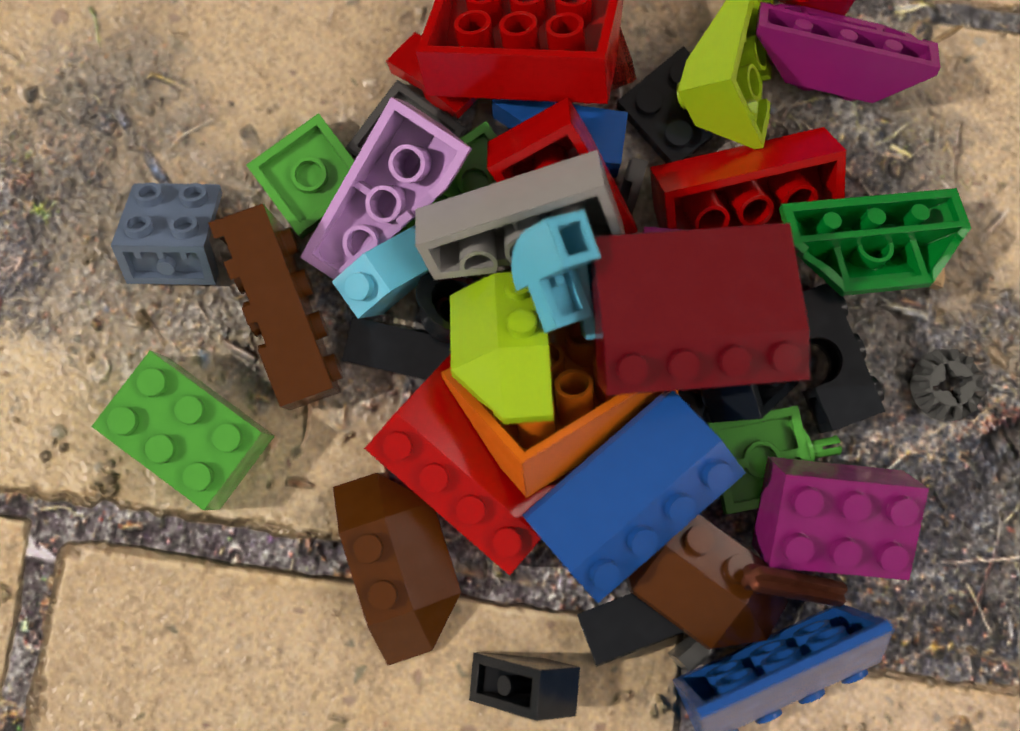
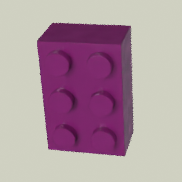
M767 457L752 546L770 568L910 580L929 488L903 470Z

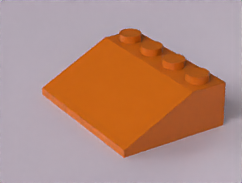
M580 322L548 332L554 421L503 424L493 414L491 409L478 401L452 377L451 367L441 372L442 379L499 467L526 498L579 466L664 392L607 396L597 382L595 339L586 340L581 335Z

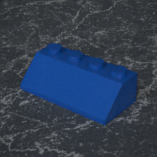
M674 390L664 391L522 516L574 578L599 603L745 474V471L724 442Z

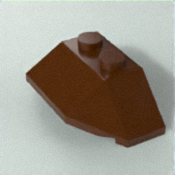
M379 473L333 487L338 532L367 627L387 665L432 651L462 592L437 512L416 493Z
M700 514L626 578L629 591L708 650L766 641L788 604V600L785 597L756 593L744 589L741 584V580L744 577L743 568L750 563L767 566V564Z

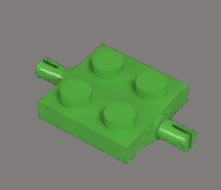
M798 405L771 410L762 419L706 423L724 442L745 471V474L720 495L723 514L742 512L759 507L767 457L815 461L817 458L841 455L842 453L841 446L823 449V446L840 443L837 435L811 441L803 428Z

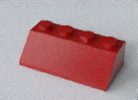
M825 127L765 140L764 148L752 149L743 145L650 167L653 207L659 228L688 230L783 223L779 212L781 204L845 198L846 149Z

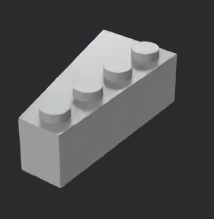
M598 150L415 209V246L434 280L496 273L498 266L512 265L513 249L519 236L525 230L546 218L584 209L593 236L625 234V230Z

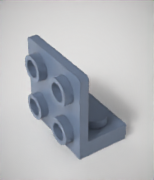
M136 183L132 186L111 243L126 284L216 285L219 270L209 241L212 231L208 222L214 221L222 197L220 185Z

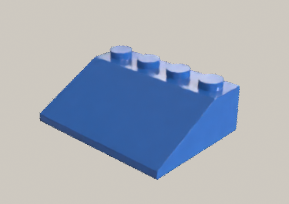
M844 604L840 607L832 606L771 634L766 641L751 643L692 672L690 671L673 679V683L695 731H739L738 728L753 721L757 724H763L778 718L782 714L781 708L796 701L800 704H806L818 700L825 695L824 688L839 681L842 684H849L863 679L869 673L868 668L881 662L894 629L889 620Z

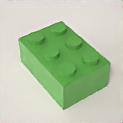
M151 350L91 426L203 511L220 510L275 437V435L169 357Z

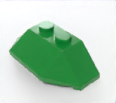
M957 188L784 203L779 207L782 222L790 223L796 255L840 296L930 287L971 229Z

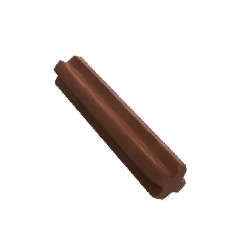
M752 563L743 568L744 577L741 580V584L745 590L837 607L842 606L846 602L844 594L848 591V588L841 581Z

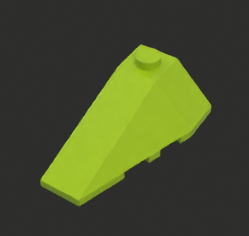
M726 0L686 60L681 81L677 84V98L680 106L683 109H687L695 126L752 149L764 148L770 119V101L767 98L762 99L763 81L771 79L772 66L768 62V53L756 35V24L760 2L774 4V0Z

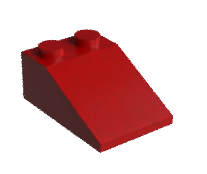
M567 97L488 141L487 169L495 181L500 182L598 150L578 112ZM598 150L623 222L625 234L635 233L638 231L637 225Z

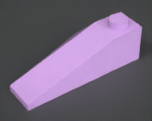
M391 97L300 258L334 280L363 253L389 240L415 218V209L430 205L447 191L472 148L445 126L413 105Z

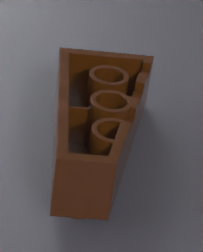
M263 203L208 222L214 239L222 240L229 248L232 259L224 261V265L230 280H234L240 293H246L249 301L243 302L242 307L247 324L256 337L263 336L265 341L264 344L258 346V352L279 406L291 411L340 393L341 390L337 381L344 378L343 372L335 353L329 355L327 353L323 338L329 336L328 329L319 310L313 312L308 296L314 294V289L306 269H298L294 254L299 253L300 249L292 228H284Z

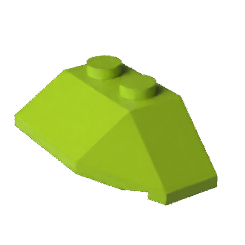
M504 269L488 274L450 295L452 377L478 401L491 409L493 414L503 424L554 421L548 332L545 333L529 288L516 291L512 269Z

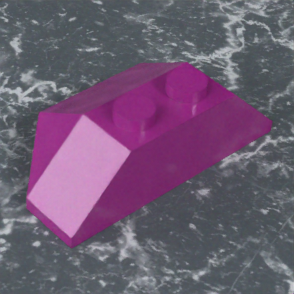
M760 2L757 14L756 35L785 83L795 85L801 90H818L835 94L847 101L860 100L875 103L937 76L941 68L938 43L927 39L918 40L909 33L886 25L805 6L790 4L774 5L768 2Z

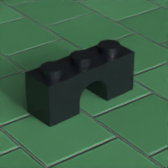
M827 283L803 291L809 325V344L823 351L829 365L828 374L821 384L802 391L819 434L835 431L885 412L882 404L884 400L882 386L876 377L870 375L864 361L866 349L860 336L852 332L846 318L848 316V306L844 296H840Z

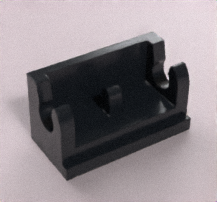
M632 593L577 614L596 667L684 633L683 630Z

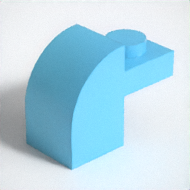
M584 209L540 221L519 236L513 249L512 277L515 289L519 291L529 288L545 333L593 317L576 269L601 258Z

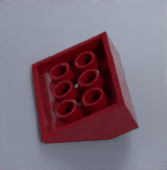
M790 223L594 236L601 258L591 262L597 382L607 396L810 380L809 325Z

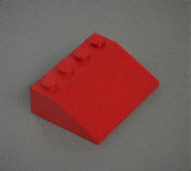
M435 0L416 49L426 95L559 102L568 97L573 103L608 104L615 74L624 0Z
M450 354L394 413L364 449L510 576L541 540V537L522 515L574 469L526 498L499 467L442 379L441 372L451 367Z

